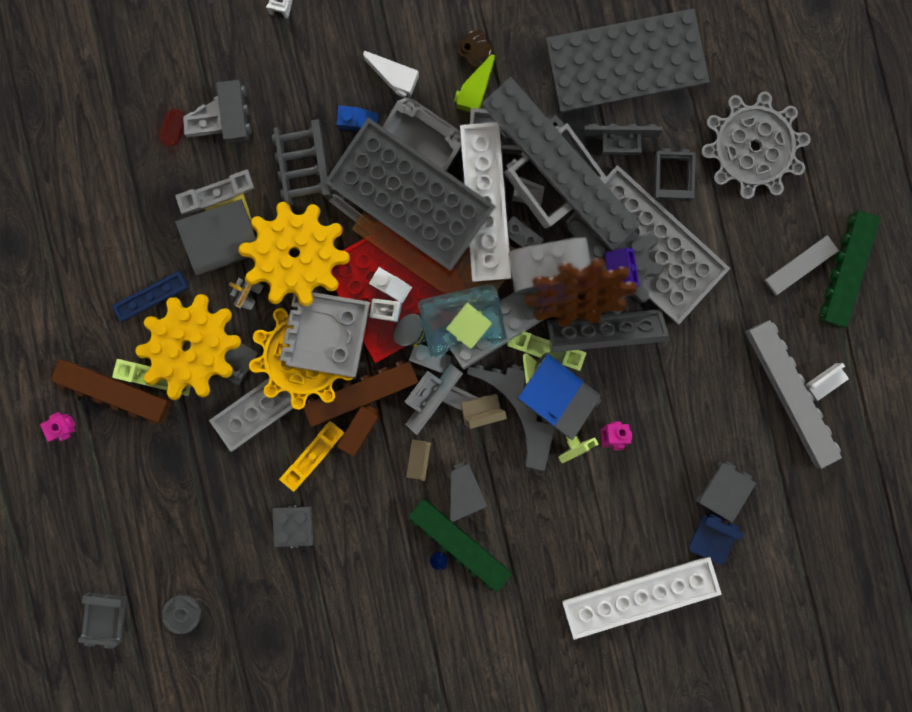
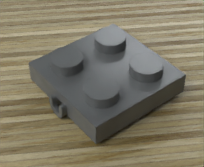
M289 505L288 507L273 508L274 547L290 546V548H298V546L314 545L312 506L297 507L296 505Z

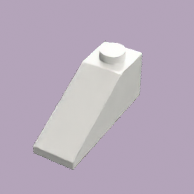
M364 51L365 61L395 91V94L401 97L412 96L419 77L417 70Z

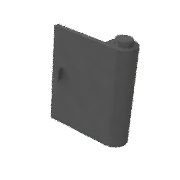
M242 199L175 221L192 268L197 276L250 258L240 255L238 248L242 243H252L257 239Z

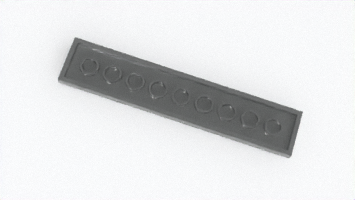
M512 77L506 80L481 103L484 109L521 151L527 155L529 160L610 251L615 250L640 226L638 221Z

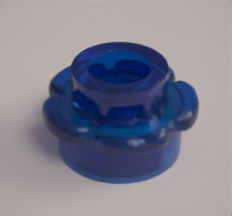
M434 552L430 557V564L435 570H443L447 565V557L441 552Z

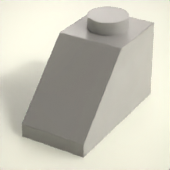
M420 344L413 348L409 361L444 373L449 366L452 356Z

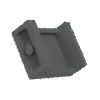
M719 462L717 464L719 467L703 494H699L695 501L733 523L756 483L751 480L753 477L748 473L736 471V466L730 462Z
M93 592L83 595L82 603L85 604L82 635L78 638V642L84 643V646L89 647L96 646V644L103 645V648L108 649L119 645L122 642L127 596Z

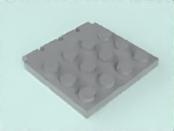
M312 292V304L304 307L299 303L297 295L294 294L291 307L298 310H290L287 325L294 327V329H286L283 344L289 345L290 348L282 347L280 361L286 362L287 367L356 378L370 302Z

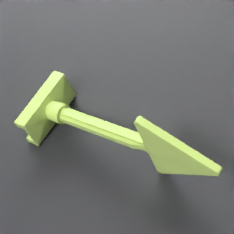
M525 353L523 355L527 384L536 371L535 365L537 361ZM577 436L573 440L566 437L570 448L558 458L561 463H564L589 451V449L597 446L598 442L595 438L580 443Z

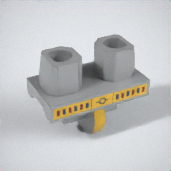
M238 278L236 284L230 282L229 286L233 287L230 295L235 297L238 291H240L233 305L240 309L243 307L251 310L255 301L247 297L249 291L252 290L259 294L264 285L260 282L250 285L245 281L241 287L244 281L241 278Z

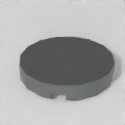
M188 595L172 597L165 603L162 609V621L164 626L175 634L191 632L201 619L200 606L194 598Z

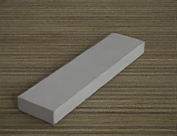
M827 235L764 281L776 296L839 250Z

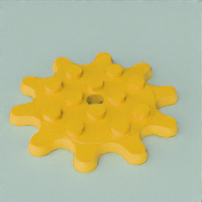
M280 202L276 206L277 217L275 220L266 221L260 216H255L251 219L250 223L257 232V239L252 243H242L238 248L240 255L250 257L255 262L254 268L246 273L245 280L250 285H255L259 282L268 283L270 285L268 299L272 304H279L285 294L294 293L297 295L298 301L302 306H310L313 302L312 291L315 287L322 286L328 291H335L338 288V280L333 277L331 270L335 265H345L350 260L348 252L337 250L334 247V240L342 234L343 228L338 223H333L329 226L321 225L318 221L320 208L315 204L309 205L303 214L295 215L292 213L289 204ZM292 248L298 249L300 254L298 257H291L289 251Z
M204 294L197 295L192 305L188 308H184L178 298H169L166 302L168 312L163 319L149 316L144 320L145 327L151 332V339L146 344L138 345L135 350L139 358H149L152 363L151 368L144 375V380L148 385H154L160 380H166L168 382L167 395L171 400L179 399L183 389L188 386H192L199 397H206L210 393L208 381L211 376L220 375L223 378H228L233 373L232 366L225 361V354L231 349H237L241 345V339L237 335H227L224 331L225 324L231 319L232 313L229 309L224 308L211 314L207 309L209 299ZM190 341V349L184 351L182 345Z
M283 308L276 309L273 313L276 321L275 329L271 332L264 330L254 332L253 340L264 348V352L261 357L253 359L249 363V368L252 372H265L269 375V382L264 388L265 396L274 398L281 391H287L291 394L292 407L297 410L304 408L306 399L310 394H318L326 403L332 402L335 399V392L332 389L334 380L340 378L349 381L353 378L287 367L286 362H281L282 347L290 348L289 345L283 344L286 329H294V327L287 325L289 319L287 311Z

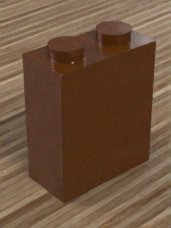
M370 404L367 407L361 406L337 447L353 457L356 456L381 416L378 414L379 410Z

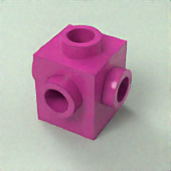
M60 412L49 416L50 420L40 424L48 442L58 439L60 442L71 437V433L75 432L73 418L68 414H60Z
M612 422L600 429L602 448H613V450L618 451L625 449V446L631 444L632 432L629 429V424Z

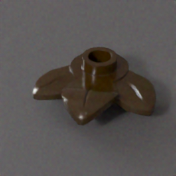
M480 30L470 32L466 39L458 42L456 47L458 55L466 58L468 64L475 68H479L483 64L482 58H486L494 52L493 47L487 41H483L484 32ZM464 45H466L469 48V50H465Z

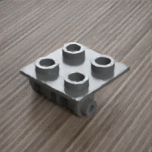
M243 343L237 349L227 351L225 361L232 366L233 373L226 379L239 386L249 370V363L256 358L258 352Z

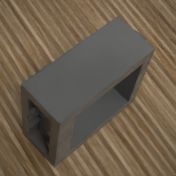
M664 148L659 149L654 154L653 198L655 200L690 202L694 199L696 152H690L689 149L671 152V149ZM660 160L687 161L686 190H660Z

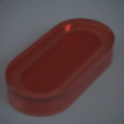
M171 109L167 112L159 133L160 141L169 147L175 146L179 142L184 128L183 117L185 114L179 109Z

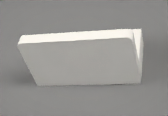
M835 363L805 385L815 401H819L849 379L842 370L845 367L843 363Z

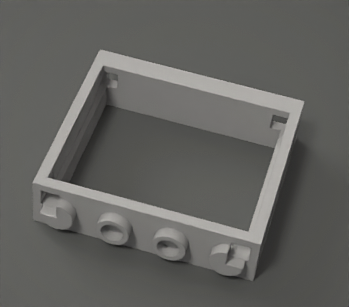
M558 124L555 128L603 183L608 181L605 174L570 126L565 124L560 127ZM522 152V158L518 161L514 159L506 165L508 169L503 173L545 229L552 226L573 208L565 202L549 216L546 215L515 173L518 168L529 160L527 155Z

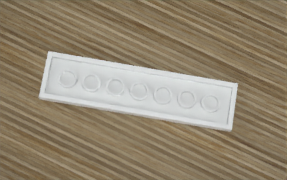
M492 122L460 125L465 185L496 206L470 244L472 282L511 279L499 124Z
M704 557L563 600L562 603L573 639H578L722 594L711 558Z

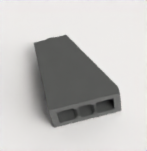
M464 461L453 465L454 469L451 470L450 519L452 522L487 507L469 462L466 464Z

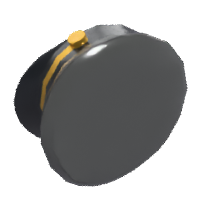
M409 314L403 317L396 325L394 340L398 345L406 348L417 347L429 338L431 328L427 323L422 322L417 314Z

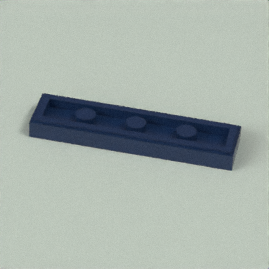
M177 271L111 306L119 322L123 323L189 289V286L182 272Z

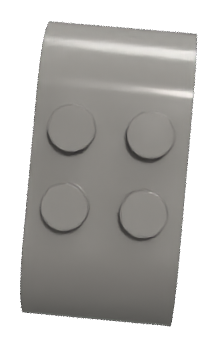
M587 238L562 240L508 252L516 294L539 291L533 286L532 280L538 276L555 277L559 274L557 267L562 263H571L574 268L580 269L587 267L591 262Z

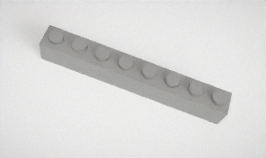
M770 320L765 321L745 331L814 466L822 469L842 458L840 455L841 449L832 440V432L822 420L823 415L819 408L815 407L813 395L810 391L806 390L803 376L796 371V363L792 357H789L785 342L780 340L777 334L779 332L777 326L771 323Z

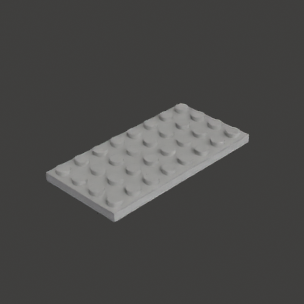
M617 165L607 176L608 181L604 184L629 212L636 214L640 224L635 229L638 235L645 236L651 233L658 237V244L649 250L648 257L652 262L662 265L663 272L658 277H646L643 281V286L649 292V299L679 325L729 271L730 267ZM576 212L565 221L568 224L572 219H577L582 224L587 225Z

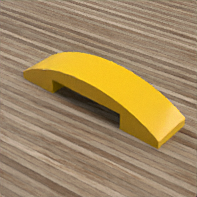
M329 421L279 480L295 492L339 441L344 432Z

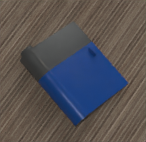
M545 353L535 365L536 371L517 399L570 440H573L593 408L600 404L601 395L551 355Z

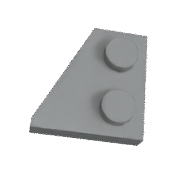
M218 96L214 97V101L206 106L203 104L196 111L190 112L183 117L184 134L186 137L222 133Z

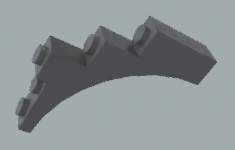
M473 364V367H468L467 375L482 379L505 395L513 405L522 422L525 433V466L545 471L554 427L542 418L539 419V422L536 421L537 414L517 399L525 383L523 367L512 365V368H507L506 375L502 374L503 370L492 368L491 371H486L484 366Z

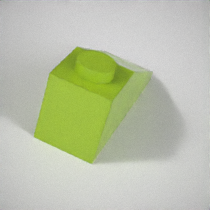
M491 54L462 85L461 91L457 90L454 102H457V109L471 113V108H481L495 55Z

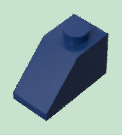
M338 106L337 127L339 130L359 132L367 118L378 124L377 113L358 107Z

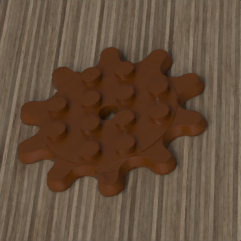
M602 259L592 260L587 267L580 269L574 268L571 263H562L557 267L559 274L555 277H535L532 280V284L535 289L540 291L525 295L523 301L529 307L539 306L538 309L533 311V316L538 321L557 317V321L562 327L569 326L574 320L583 318L589 320L590 323H598L601 319V313L609 310L623 311L625 309L626 301L621 299V297L635 294L637 283L622 282L629 276L630 270L628 267L622 266L607 271L604 270L605 262Z

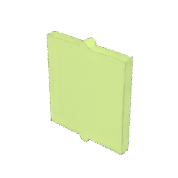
M466 303L446 329L457 337V341H462L472 349L492 322L483 316L481 311H477L469 303Z

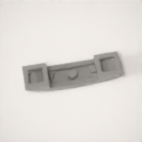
M249 170L230 175V178L203 188L191 189L175 195L181 214L205 209L254 189Z

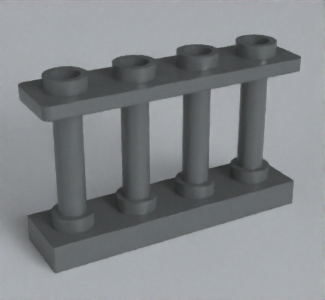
M319 119L311 120L312 127H309V130L282 134L278 127L274 128L272 140L274 146L277 147L275 160L280 166L278 179L280 183L282 182L283 186L281 198L289 205H293V197L315 193L323 194L326 199L334 198L332 187L325 183L330 175L323 126ZM308 137L314 139L315 145L312 148L285 153L283 142ZM308 156L317 157L318 164H315L314 167L288 171L287 160ZM314 174L320 175L321 183H318V185L293 190L290 188L289 179Z

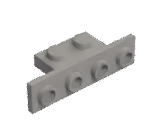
M453 364L448 366L440 378L427 371L405 400L406 404L416 410L405 425L417 435L463 373Z

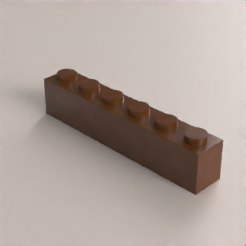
M65 359L58 360L50 380L57 383L56 387L64 390H67V388L73 389L76 395L85 397V395L91 396V400L103 404L104 401L109 403V407L120 411L122 408L128 411V415L136 418L140 415L146 418V422L154 425L164 421L171 404V400Z
M404 359L395 363L396 367L392 369L385 367L378 370V374L373 377L368 374L359 378L360 382L353 384L351 381L342 385V389L335 392V399L330 403L324 402L321 398L318 399L317 396L306 400L307 404L304 406V411L311 427L419 383L411 362H406Z

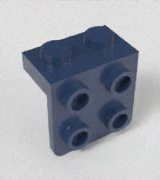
M703 514L689 544V550L705 558L710 557L711 561L722 565L725 563L735 539L741 540L744 533L738 531L740 527L730 522L728 525L721 523L722 519L713 514L710 517Z

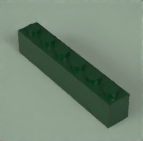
M860 210L849 215L847 219V232L843 234L841 239L843 245L835 259L837 264L830 275L831 284L824 294L826 300L819 310V322L838 328L848 327L881 217Z
M423 498L409 514L408 517L411 519L409 522L417 529L421 527L428 539L431 541L435 539L440 543L439 548L446 554L448 552L455 556L453 559L460 566H463V564L469 568L468 572L474 578L480 577L484 581L483 585L488 590L492 591L494 589L498 592L512 576V572L427 499Z

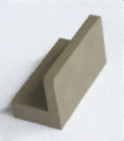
M497 394L461 403L464 424L470 429L507 419L505 411L500 409Z
M412 439L406 478L426 480L431 442Z

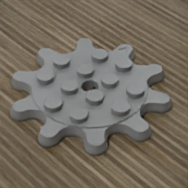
M761 92L757 97L756 104L752 106L746 105L740 96L734 95L728 100L731 110L729 117L720 118L719 116L712 115L707 120L708 127L716 132L717 139L714 143L703 146L702 155L705 158H716L721 164L719 171L714 175L715 182L719 185H724L731 179L739 181L741 185L740 195L744 199L752 198L758 185H765L771 194L780 195L784 191L781 181L784 173L789 172L794 175H801L805 171L804 163L796 158L795 152L799 147L807 146L811 138L806 132L798 133L792 129L791 124L797 117L798 110L794 106H788L782 111H775L771 106L772 96L768 92ZM752 141L759 143L760 149L758 151H753L751 148Z

